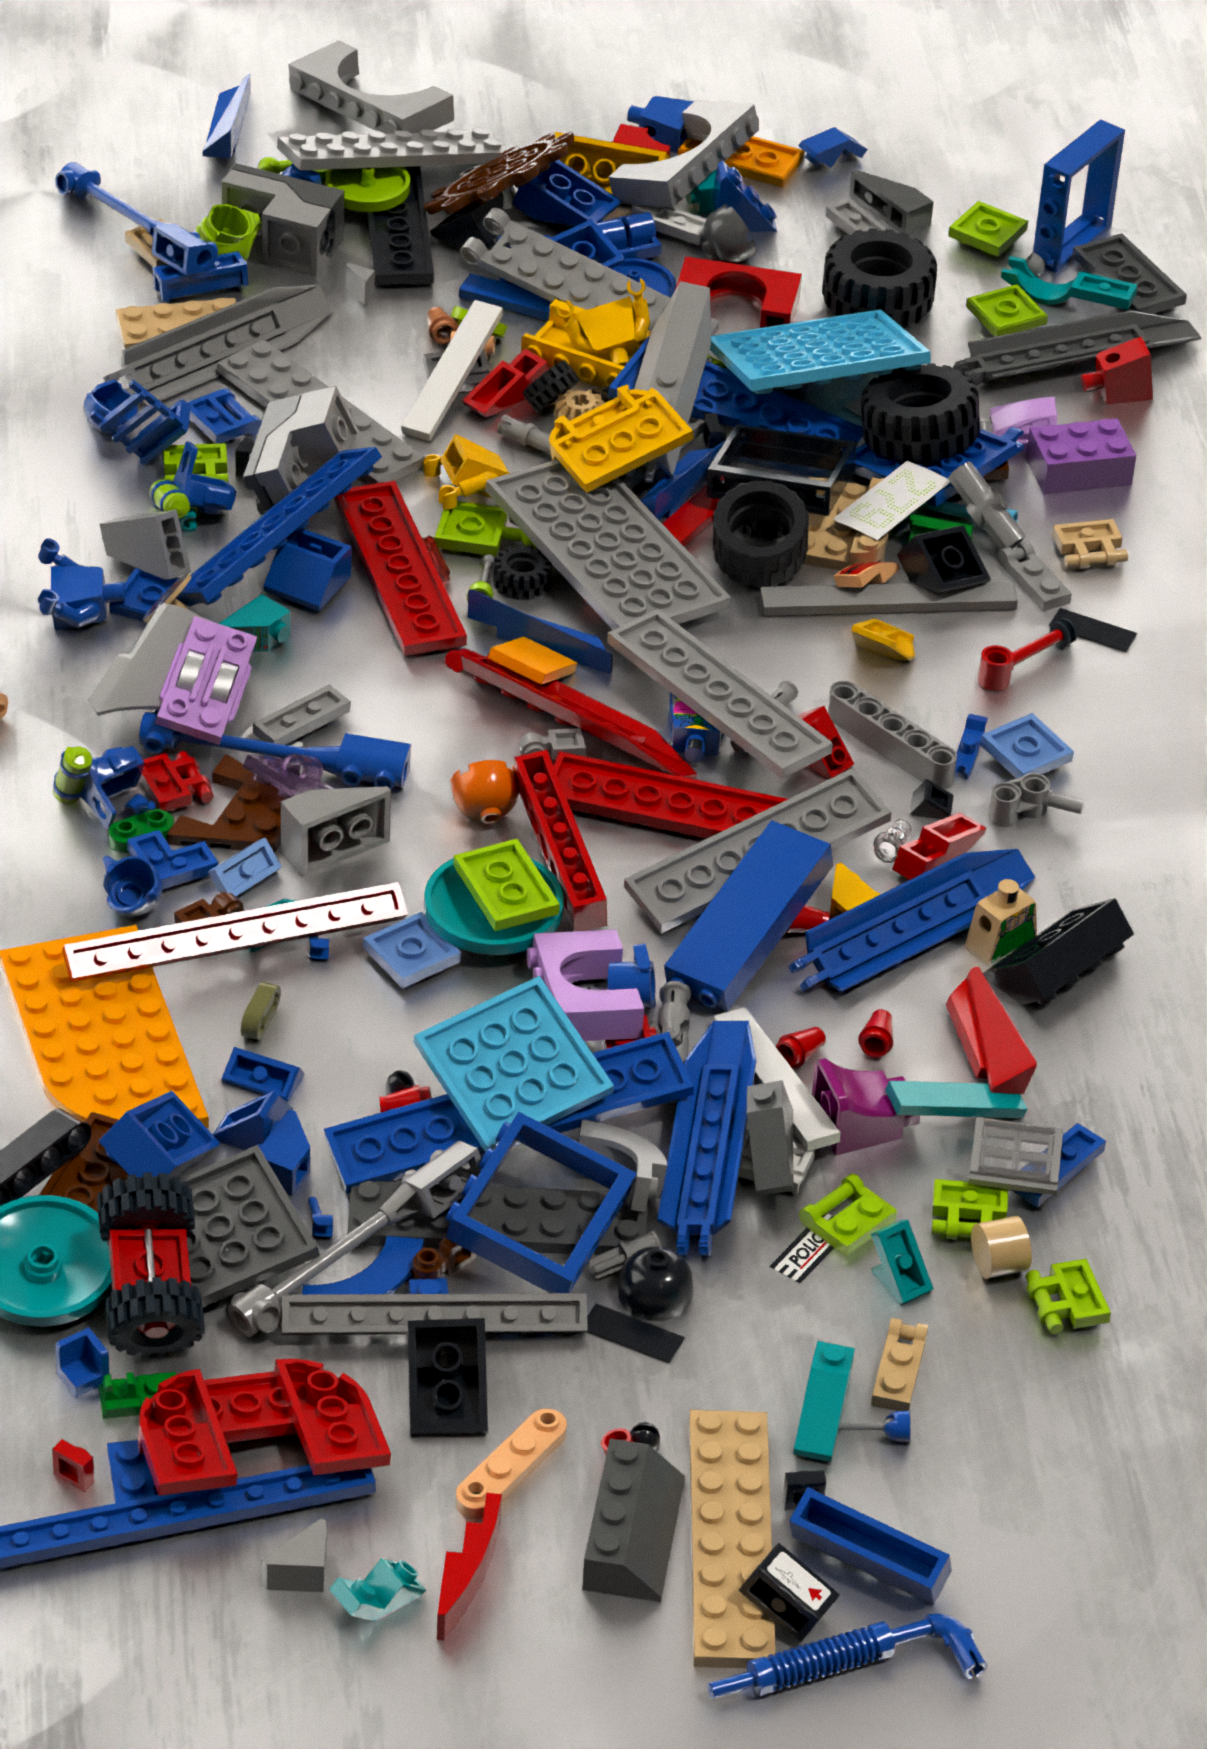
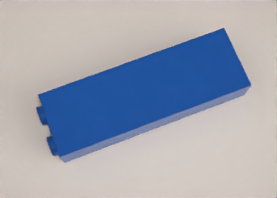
M771 820L665 963L666 982L680 981L689 986L691 998L700 1001L709 1008H717L728 1012L832 869L831 844Z

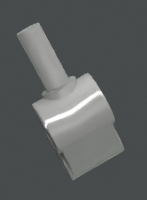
M1030 773L1007 782L997 783L992 787L988 818L994 825L1009 827L1018 821L1019 813L1028 818H1039L1046 813L1049 807L1081 814L1084 801L1053 794L1047 777L1038 773Z

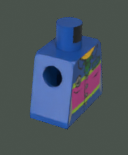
M670 692L668 727L672 748L677 753H684L685 758L690 762H700L703 760L704 755H719L726 735Z

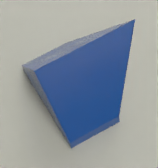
M272 1091L228 1111L212 1135L221 1143L247 1150L258 1144H263L269 1136L274 1122L280 1121L289 1109L293 1110L294 1108L278 1096L275 1091Z

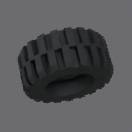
M869 228L868 231H854L852 235L846 234L839 240H836L826 253L822 285L823 300L835 316L881 309L900 326L909 327L915 321L919 322L933 306L938 270L936 258L927 246H923L922 241L917 238L912 239L909 234L903 232L899 234L891 229L880 231L877 228Z
M928 363L927 365H922L917 370L893 369L890 374L879 375L878 378L874 377L870 380L861 394L864 441L875 454H880L889 461L894 459L897 463L904 464L906 461L914 464H922V462L937 463L944 458L948 460L954 458L957 453L962 454L969 446H972L980 433L978 388L968 375L966 376L959 369L953 370L951 366L943 365L941 367L936 366L934 363Z

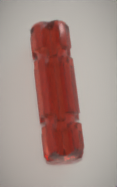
M429 535L425 538L421 537L442 583H448L450 580V570L445 564L446 562L436 546L434 538Z

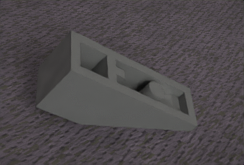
M859 170L851 171L849 196L896 231L910 235L931 226L934 201L919 190Z
M783 1080L747 1086V1119L757 1196L794 1190L793 1108Z

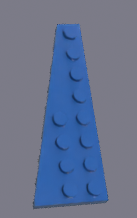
M649 336L608 388V397L613 399L618 397V387L629 385V390L635 388ZM706 361L690 417L704 420V414L717 413L719 423L722 425L735 427L736 424L855 441L857 442L856 448L860 447L864 441L861 426L774 389L770 393L756 394L754 391H750L731 371ZM842 447V451L845 452L847 447Z

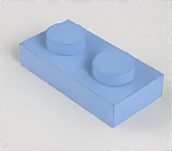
M265 837L209 870L208 873L220 893H232L237 896L276 872L282 866Z

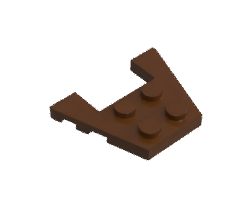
M225 754L212 772V783L238 790V792L214 825L180 815L167 833V843L180 846L181 841L197 843L205 841L209 848L213 843L231 845V850L242 851L256 841L266 837L275 853L281 845V801L291 798L293 795L238 760Z

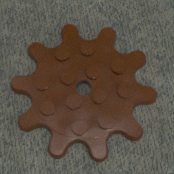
M573 131L557 138L554 133H549L529 145L520 148L518 146L511 147L499 154L497 158L483 165L474 166L459 174L460 178L457 181L432 192L430 196L433 200L426 203L423 209L429 215L436 214L442 210L449 215L458 210L466 209L475 202L478 205H483L513 185L518 188L529 183L531 179L550 168L549 163L562 159L569 154L568 147L575 143Z

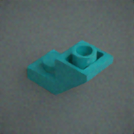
M383 1558L377 1562L364 1580L356 1579V1581L338 1577L329 1588L331 1593L351 1616L376 1621L421 1597L426 1591L425 1587L416 1578L418 1572L409 1563L403 1560L395 1562Z

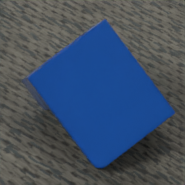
M89 1327L55 1344L57 1375L76 1398L102 1385L103 1377L109 1374V1353Z

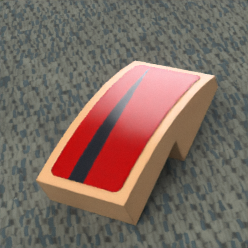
M861 562L842 569L834 575L837 587H863L866 584H884L900 570L899 563Z

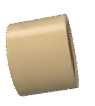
M1019 1216L973 1225L971 1232L972 1251L976 1266L983 1278L989 1279L1030 1269L1032 1263L1030 1238L1026 1226Z

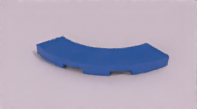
M387 1236L379 1256L360 1273L334 1283L303 1285L302 1295L394 1294L405 1281H409L412 1278L413 1257L419 1250L424 1248V1239Z

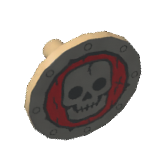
M186 573L154 603L142 620L148 623L159 605L163 603L187 609V606L176 597L185 588L192 576Z

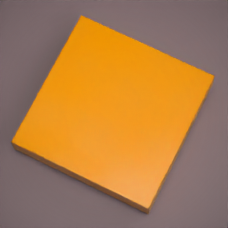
M524 636L491 647L488 656L490 660L540 685L575 673L577 662Z

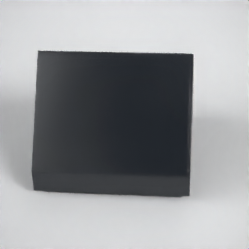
M249 435L243 438L235 450L236 476H243L255 443Z

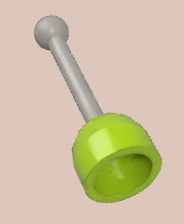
M488 554L482 560L484 569L481 581L473 583L468 591L472 589L493 599V590L487 583L490 567L494 565V557Z

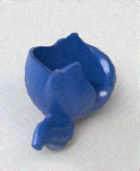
M117 380L98 384L91 393H87L84 399V413L88 422L99 432L111 435L106 430L102 432L98 428L99 424L90 418V413L95 410L105 417L132 395L124 390L121 383ZM135 406L113 425L118 429L137 414L138 407Z
M110 856L103 857L102 860L105 867L103 887L108 894V906L120 916L125 917L140 916L151 911L157 905L163 893V883L155 866L148 860L137 856L126 857L119 861L114 860Z

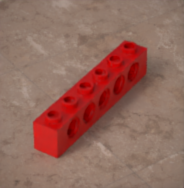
M547 749L514 757L515 774L520 797L548 869L555 875L562 887L564 895L563 907L573 932L589 931L607 926V898Z

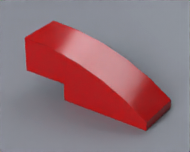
M524 349L510 364L502 360L462 402L484 417L507 410L526 399L522 392L534 380L549 370L548 362L529 350Z
M960 812L922 827L919 839L899 847L892 870L911 880L966 853L985 834L986 827Z

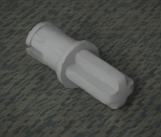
M654 1231L628 1243L620 1241L618 1242V1247L592 1257L588 1262L589 1270L595 1279H600L621 1270L625 1261L636 1251L649 1246H662Z

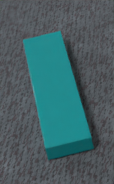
M889 1081L885 1088L897 1115L1024 1118L1028 1110L1020 1094L991 1093L989 1084Z

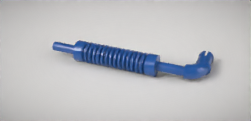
M937 1613L925 1615L924 1620L890 1629L884 1621L868 1625L866 1628L861 1627L859 1630L854 1629L852 1632L848 1631L845 1634L841 1633L838 1636L834 1635L831 1638L828 1637L824 1638V1640H817V1642H810V1644L790 1648L788 1651L776 1652L774 1655H768L767 1658L763 1656L749 1660L747 1662V1672L708 1683V1692L710 1697L715 1699L752 1688L757 1696H762L775 1692L776 1689L782 1690L783 1687L788 1688L790 1685L795 1686L797 1683L809 1682L811 1678L815 1680L818 1679V1676L820 1678L825 1677V1674L832 1675V1672L839 1673V1671L859 1667L861 1664L866 1665L868 1662L872 1663L875 1660L879 1661L894 1656L895 1645L930 1635L932 1638H942L945 1646H950L965 1678L970 1679L973 1677L971 1669L975 1677L984 1673L988 1666L973 1640L974 1634L972 1630L966 1628L963 1623L951 1616Z

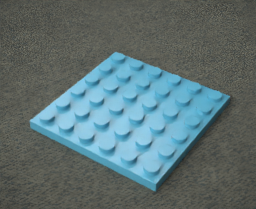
M881 309L711 336L710 351L750 391H754L756 394L770 393L772 388L783 386L785 389H797L802 387V383L808 382L820 385L832 382L833 378L844 377L846 380L861 378L862 374L871 372L875 375L890 374L892 369L897 368L917 370L922 367V364L931 363L930 351Z

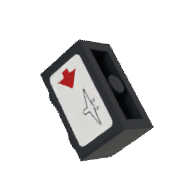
M779 1542L738 1590L800 1643L840 1596L837 1591Z

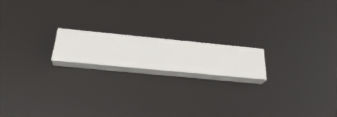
M474 300L402 423L401 430L403 434L431 441L503 316L502 307Z
M746 1007L713 1016V1021L749 1020L757 1061L754 1081L756 1084L783 1080L793 1108V1133L807 1151L840 1142V1131Z

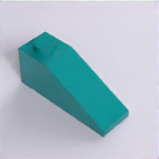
M817 1341L796 1435L794 1455L831 1462L851 1380L855 1348Z

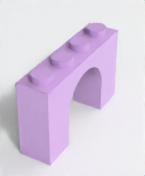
M616 929L533 934V947L527 949L528 968L534 969L533 978L538 976L542 978L584 1041L642 1038L644 1006L637 988L589 990L571 984L580 980L607 979L609 963L622 962L623 947Z

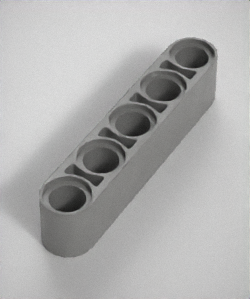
M838 681L831 685L827 712L834 724L921 782L928 779L945 790L953 785L957 762V753L953 748L854 683Z

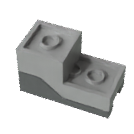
M237 163L222 180V204H229L242 210L245 209L258 213L261 219V229L258 231L255 239L262 240V263L317 277L344 240V190Z
M337 386L268 402L246 470L243 473L244 485L247 490H254L257 496V510L261 515L276 505L339 451L357 449L361 434Z

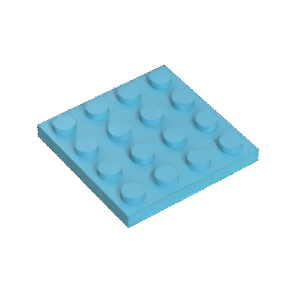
M540 976L414 1035L413 1043L485 1152L488 1148L495 1150L499 1143L495 1140L500 1128L505 1121L511 1124L518 1111L547 1126L612 1094L614 1091L613 1083Z

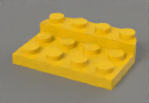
M624 385L617 388L618 397L570 421L564 415L560 416L554 421L555 427L549 437L552 460H558L581 488L588 493L693 440V430L657 390L652 387L649 391L640 389L629 390V385Z

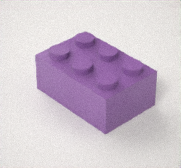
M1118 419L1073 422L1070 424L1044 425L1029 428L1026 459L1043 495L1132 485L1137 455Z

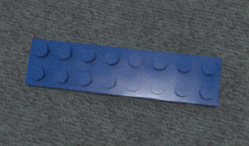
M377 447L339 451L193 572L191 580L176 598L188 606L201 603L210 605L219 600L222 596L221 592L226 587L233 586L244 578L243 573L263 563L266 560L265 555L269 551L283 546L288 541L287 536L293 531L296 532L303 529L310 523L309 518L329 508L331 506L330 501L336 495L339 496L346 493L353 487L352 482L372 472L374 470L373 465L382 458Z

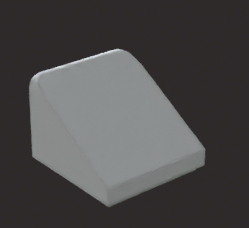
M347 263L346 290L364 305H367L375 295V270Z

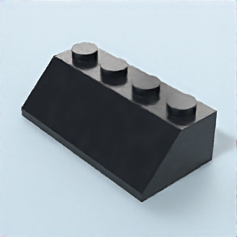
M1116 898L1075 908L986 970L983 975L988 982L1022 1005L1033 1002L1043 1005L1057 997L1056 991L1058 989H1064L1077 983L1080 980L1078 976L1083 971L1089 972L1099 967L1103 963L1102 957L1105 955L1111 956L1121 951L1125 947L1123 942L1133 936L1134 932Z

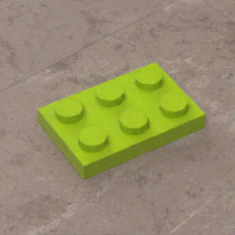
M518 838L454 855L453 866L495 932L559 914L560 903Z

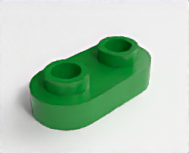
M153 809L117 821L109 827V845L115 851L129 853L127 839L159 830L167 841V833L174 825V818L167 811Z

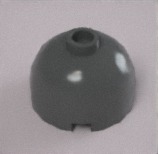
M724 204L708 216L703 226L702 233L705 241L702 243V247L709 258L715 256L720 262L739 264L756 255L757 252L754 240L750 242L747 240L746 233L749 230L746 224L731 206L727 208V204Z

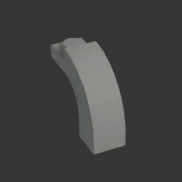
M581 1121L578 1143L637 1173L631 1188V1210L645 1212L648 1199L655 1200V1198H661L667 1169V1161L663 1153L647 1139L628 1130L599 1122Z

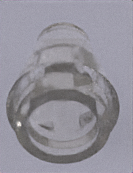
M902 819L896 820L875 837L873 845L878 859L885 863L895 862L899 847L908 843L912 832L911 825L907 821Z

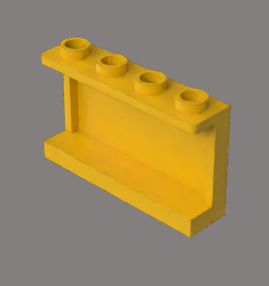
M555 299L550 304L549 320L535 336L528 333L522 336L521 352L527 349L546 360L549 369L557 363L566 360L580 381L598 387L611 385L625 366L583 353L574 348L564 328L565 320L558 317L555 312L557 305L560 313L567 315L570 312V307L566 302ZM573 305L574 312L572 316L574 319H577L575 313L585 311L586 309ZM647 331L645 340L648 336L650 337L651 331Z

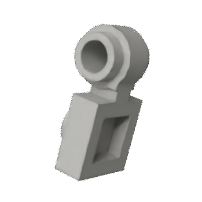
M580 728L547 730V737L531 732L525 734L519 743L521 755L546 749L551 754L552 760H556L559 751L580 756L586 755V746Z

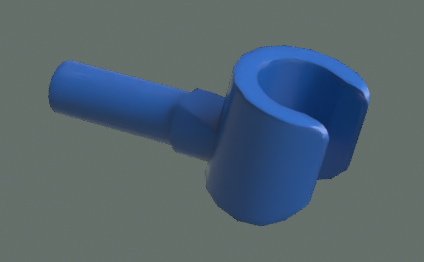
M136 794L124 807L132 808L136 813L135 815H138L148 810H153L155 803L153 801L148 802L144 796Z
M319 936L309 937V958L328 959L329 939L319 938Z
M310 1197L308 1204L312 1213V1236L332 1237L333 1215H323L316 1197Z

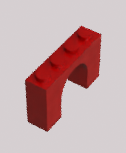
M685 256L676 288L680 281L709 287L710 302L723 296H742L752 299L762 307L760 328L793 323L800 300L802 274Z

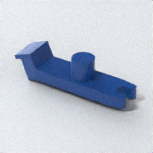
M974 714L968 715L957 750L955 777L958 772H963L964 779L967 780L972 774L981 747V735L985 733L988 717Z

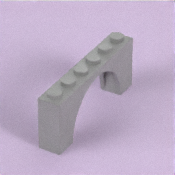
M339 40L288 64L291 90L375 131L384 134H395L397 130L421 133V130L428 129L434 131L455 120L453 95L436 86L400 95L369 94L347 86L346 83L350 79L359 75L358 51L356 48Z
M696 100L682 112L687 139L703 142L686 153L666 160L643 164H623L609 176L612 195L622 201L621 204L673 208L716 170L719 162L722 160L726 161L759 131V118L756 115L755 105Z

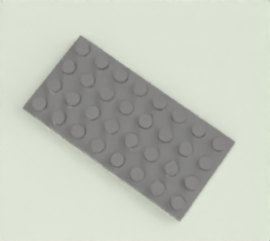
M553 460L486 481L485 491L612 630L656 609H659L674 622L680 624L730 607L731 596L619 477L586 493L558 460Z

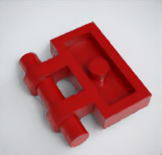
M186 751L179 752L176 755V760L173 761L169 759L166 753L143 759L145 763L140 781L157 809L170 811L191 805L192 794L200 797L204 803L210 802L213 799L214 794L211 791L212 785L205 775H201L198 762L194 757L189 756Z

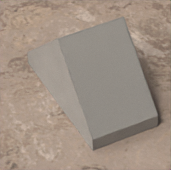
M323 1518L261 1560L262 1586L266 1590L324 1592L327 1522Z

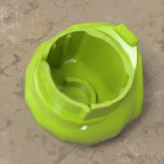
M217 204L212 206L208 216L202 219L195 231L198 232L200 238L205 242H214L216 244L218 255L238 251L246 261L249 258L253 241L261 229L262 222L258 213L245 209L242 210L229 204Z

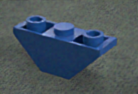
M723 160L719 162L712 193L714 210L727 204V208L731 206L738 213L749 232L777 231L774 220L777 216L773 208L768 203L764 205L760 201L757 191L751 185L747 187L743 183L742 176L735 167L730 169Z

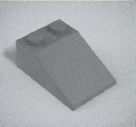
M387 786L309 790L281 801V854L301 876H305L390 842L391 790Z

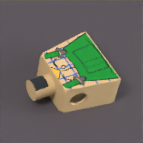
M1011 879L1000 881L996 892L977 903L965 947L988 965L1010 954L1037 935L1036 902L1019 888L1016 881Z

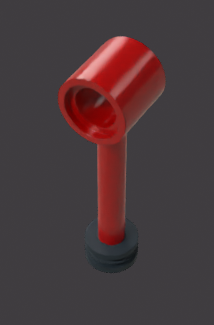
M1063 618L1051 625L1050 633L1014 652L998 645L984 648L981 652L977 679L979 685L990 691L1006 689L1010 684L1011 672L1015 665L1055 644L1065 647L1076 641L1077 629L1069 619Z

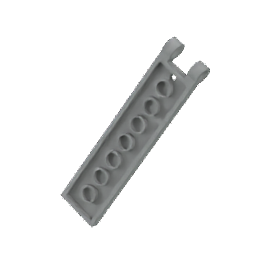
M492 208L483 219V225L488 232L501 236L493 248L488 250L482 241L470 237L459 251L461 257L467 263L477 265L550 302H553L555 299L563 302L569 300L573 305L586 310L629 296L633 301L634 295L630 294L627 290L629 280L634 292L637 293L642 288L641 283L510 220L507 213L499 208ZM646 286L643 298L647 299L650 316L648 330L652 331L670 297ZM711 318V336H713L719 329V321Z

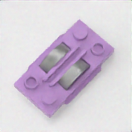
M194 616L185 642L178 645L161 691L160 700L163 702L155 724L220 745L227 723H232L250 676L252 667L248 663L255 647L257 636Z

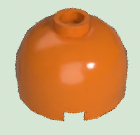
M484 760L469 764V771L461 775L459 770L456 771L450 779L453 799L456 807L466 817L482 821L483 823H494L514 808L519 797L518 781L514 766H512V769H509L504 761Z

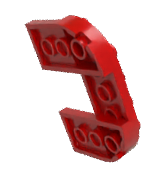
M276 1359L275 1369L272 1372L207 1380L203 1379L200 1369L179 1373L158 1384L157 1393L150 1399L145 1398L139 1415V1454H145L159 1496L237 1486L238 1473L227 1446L229 1442L298 1434L313 1475L389 1466L391 1452L371 1401L363 1388L345 1373H342L338 1378L334 1373L323 1370L324 1364L309 1360Z

